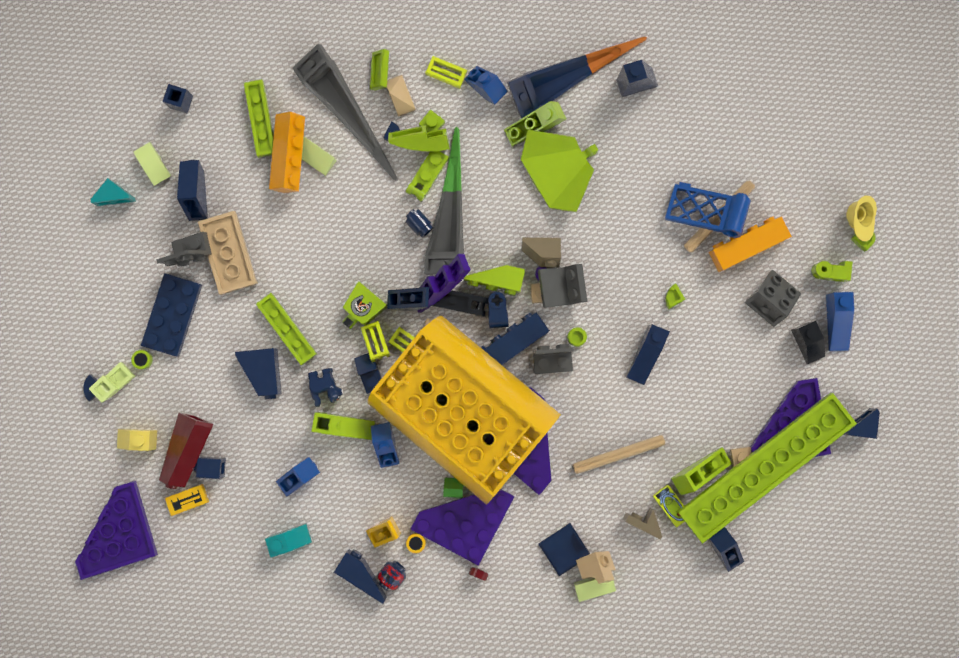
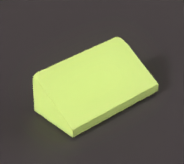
M306 137L303 138L302 160L326 176L335 164L336 159Z
M595 578L574 582L579 602L616 591L614 580L598 584Z

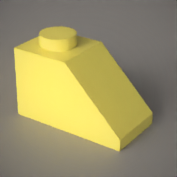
M118 429L117 448L137 451L155 450L157 448V430Z

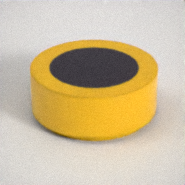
M418 533L411 534L406 541L407 549L412 553H420L426 545L425 537Z

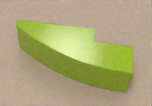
M426 125L391 132L388 135L389 144L409 150L442 151L450 149L446 128L427 132Z

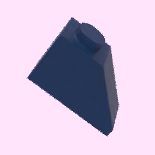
M725 527L709 538L711 546L728 572L744 562L738 543Z

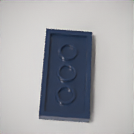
M164 273L141 346L175 357L180 356L202 284Z

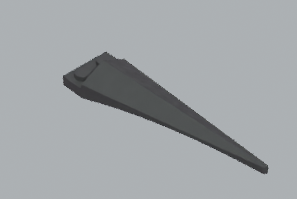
M317 44L292 69L302 84L346 126L391 178L398 180L335 61L330 58L322 44Z

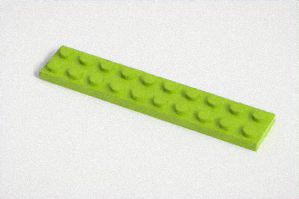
M830 392L677 512L703 544L857 423L834 393Z

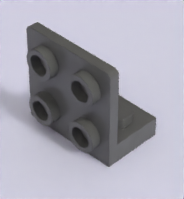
M200 232L172 241L174 254L156 259L157 264H165V266L177 265L182 267L189 265V261L192 260L193 262L205 260V256L212 255L207 232Z
M582 264L538 270L544 308L588 302Z
M771 270L759 289L749 296L745 303L775 327L788 317L801 293L778 273Z
M569 344L557 345L556 349H550V345L538 346L537 350L533 351L534 373L546 374L573 371L572 352L574 347H569Z

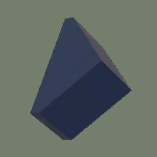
M869 408L855 419L857 424L843 435L877 439L880 411L877 408Z

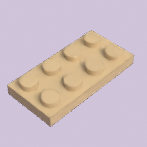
M236 211L199 221L200 232H207L212 253V255H208V259L219 294L223 295L258 284Z

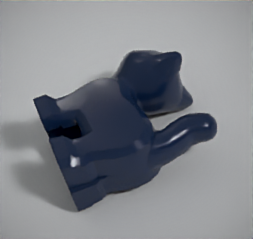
M333 368L323 369V377L321 378L318 377L317 371L308 373L309 389L315 401V407H320L321 405L319 394L327 391V396L331 403H335L343 395V389L336 386L332 375Z

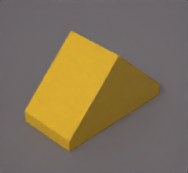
M392 516L366 530L374 548L399 538L401 534Z

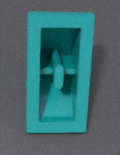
M109 178L105 180L90 199L91 203L96 206L136 202L135 197Z

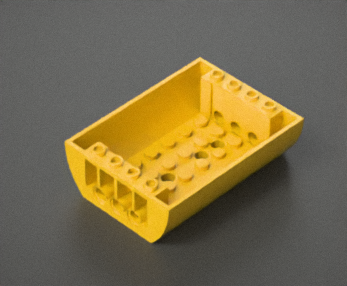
M442 315L433 319L420 330L371 391L367 403L486 505L561 416L558 411ZM425 381L430 382L432 385V390L429 393L422 390V384ZM440 394L447 397V404L444 406L437 402V397ZM474 420L478 423L477 431L469 430V421ZM487 433L493 435V444H486L483 436Z

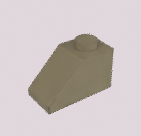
M522 237L521 251L538 266L546 268L560 267L561 238Z

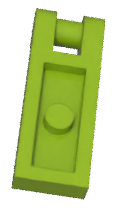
M430 151L405 192L409 195H415L422 202L449 160V156L440 151ZM418 183L424 186L422 190L416 188Z

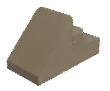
M649 508L643 521V517L634 512L631 515L625 513L623 517L625 522L661 540V530L652 508Z

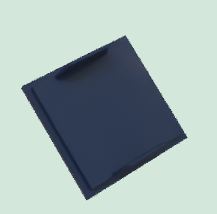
M571 523L538 543L558 576L577 565L576 560L590 554Z

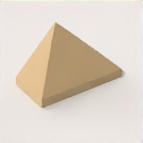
M400 75L387 80V90L398 117L415 111V106L403 76Z

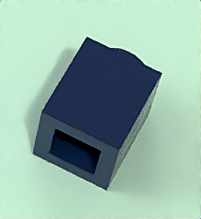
M168 84L162 102L170 109L188 114L193 95L187 89Z
M199 457L194 467L196 478H224L226 458Z

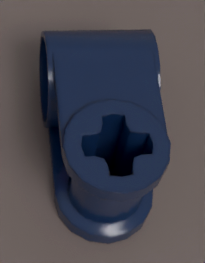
M493 292L488 298L489 329L509 327L506 298L501 292ZM495 295L502 298V302H499L498 306L491 301L495 298Z

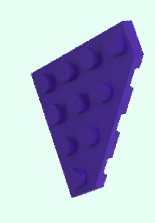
M818 378L799 380L794 383L750 446L752 453L821 400ZM830 445L815 457L830 455Z
M529 387L532 391H534L538 396H540L545 401V399L540 394H538L533 388ZM548 432L513 473L538 495L552 481ZM489 434L484 442L489 445L493 444V435Z
M136 481L114 487L108 503L104 506L98 517V522L90 532L85 546L75 563L80 580L158 555Z
M500 489L487 505L473 494L421 510L410 530L479 566L515 496Z

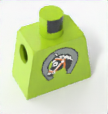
M358 281L343 306V309L349 314L342 323L349 329H352L358 321L365 326L387 309V304Z

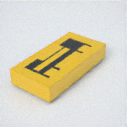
M201 484L166 497L165 501L170 515L174 516L208 503L209 499L204 485Z

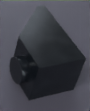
M816 321L807 322L791 329L806 364L825 357L824 337Z

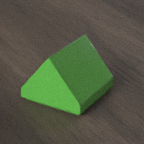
M445 477L443 497L463 498V485L455 478Z

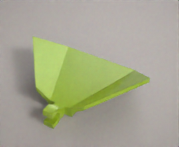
M528 130L521 162L550 209L577 212L594 172V168L587 159L595 155L598 148L593 144L584 151H581L575 137Z

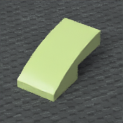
M151 142L134 151L137 160L154 186L171 176Z
M120 362L106 376L103 375L89 390L103 403L128 384L135 375L124 363Z

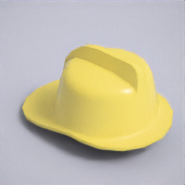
M866 195L852 203L846 213L849 225L854 229L856 236L861 241H868L873 236L877 211L874 198Z

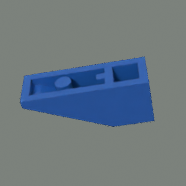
M854 292L826 294L828 350L849 351L854 318Z

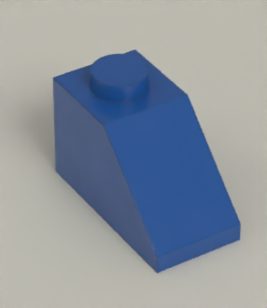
M308 457L280 477L276 483L285 496L288 497L318 475L320 471L317 465Z

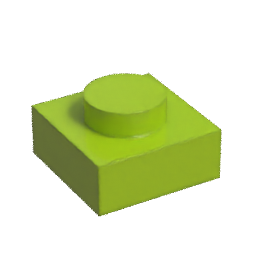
M430 109L420 121L419 126L426 125L427 132L436 131L442 128L445 120Z

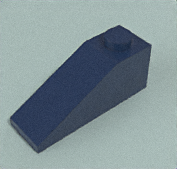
M429 287L388 290L387 309L414 311L428 308Z
M653 324L647 326L626 378L645 385L670 331Z
M348 549L334 573L384 604L387 596L368 563L362 558L363 555L355 549L352 551Z

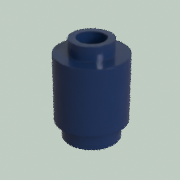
M413 209L406 215L407 220L405 222L417 236L420 235L423 238L433 229L430 220L419 209L416 211Z

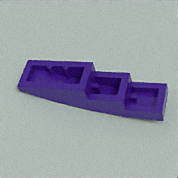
M457 254L450 265H442L435 276H428L420 287H429L428 308L447 295L471 271L465 254ZM428 308L420 309L417 311L418 313H422Z

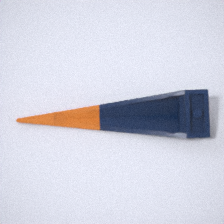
M640 37L530 71L508 81L507 84L520 118L555 100L597 70L645 41L647 37Z

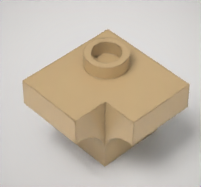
M609 551L594 552L576 560L582 579L595 578L598 584L614 580L612 571L616 569Z

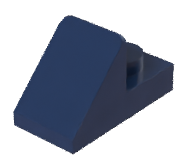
M369 353L354 358L358 376L361 377L365 391L369 394L382 377L377 363L372 362Z

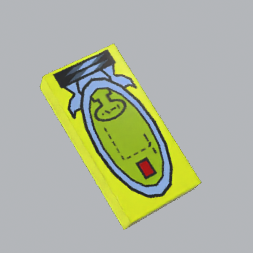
M668 484L652 495L676 528L685 522L677 512L684 505Z

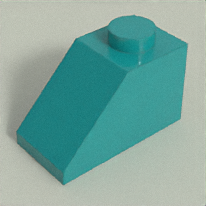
M307 523L265 538L270 558L312 543Z

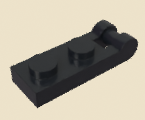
M451 290L432 306L485 317L486 311H484L485 304L488 303V298ZM472 301L478 302L477 309L471 308Z

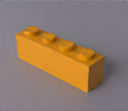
M291 111L276 114L270 190L281 193L299 192L305 116Z
M774 216L763 221L765 225L758 227L756 224L746 229L748 233L741 237H730V242L726 244L721 241L713 245V250L708 253L718 272L791 238L792 236L782 216L777 219Z

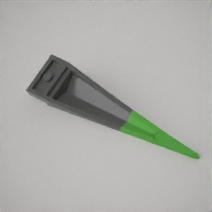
M458 127L454 129L443 192L425 253V275H436L442 265H450L457 254H464L460 133Z

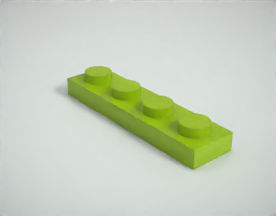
M261 79L245 82L244 88L256 155L258 158L271 156L274 135L264 81Z
M273 293L268 294L256 303L300 365H304L317 355L314 348Z

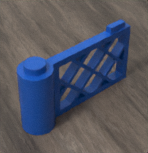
M679 182V185L675 184L665 220L722 232L726 236L739 238L742 236L751 200L744 193H737L731 196L693 188L689 183ZM677 191L686 192L689 197L679 201L676 196ZM699 195L705 196L707 199L701 205H698L694 199ZM718 199L725 200V206L717 209L713 203ZM691 200L695 208L686 212L682 204ZM710 204L714 212L705 216L701 208ZM680 207L684 213L679 217L671 216L672 210ZM699 211L702 218L694 221L689 215ZM717 215L721 220L720 225H712L708 219Z

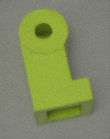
M821 261L812 266L811 273L816 279L848 282L851 281L853 262L843 261L839 265H832L827 261Z

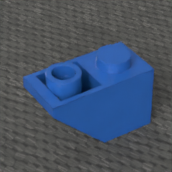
M479 66L472 69L464 79L485 100L494 105L508 92L497 75Z
M390 422L371 426L372 443L380 467L384 468L400 464Z

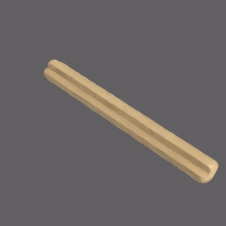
M746 181L733 195L737 193L749 195L755 189V185L751 181ZM715 215L709 219V222L712 225L718 226L721 220ZM700 228L684 244V248L688 252H693L713 230Z
M662 435L574 463L573 469L576 474L664 446L665 440Z

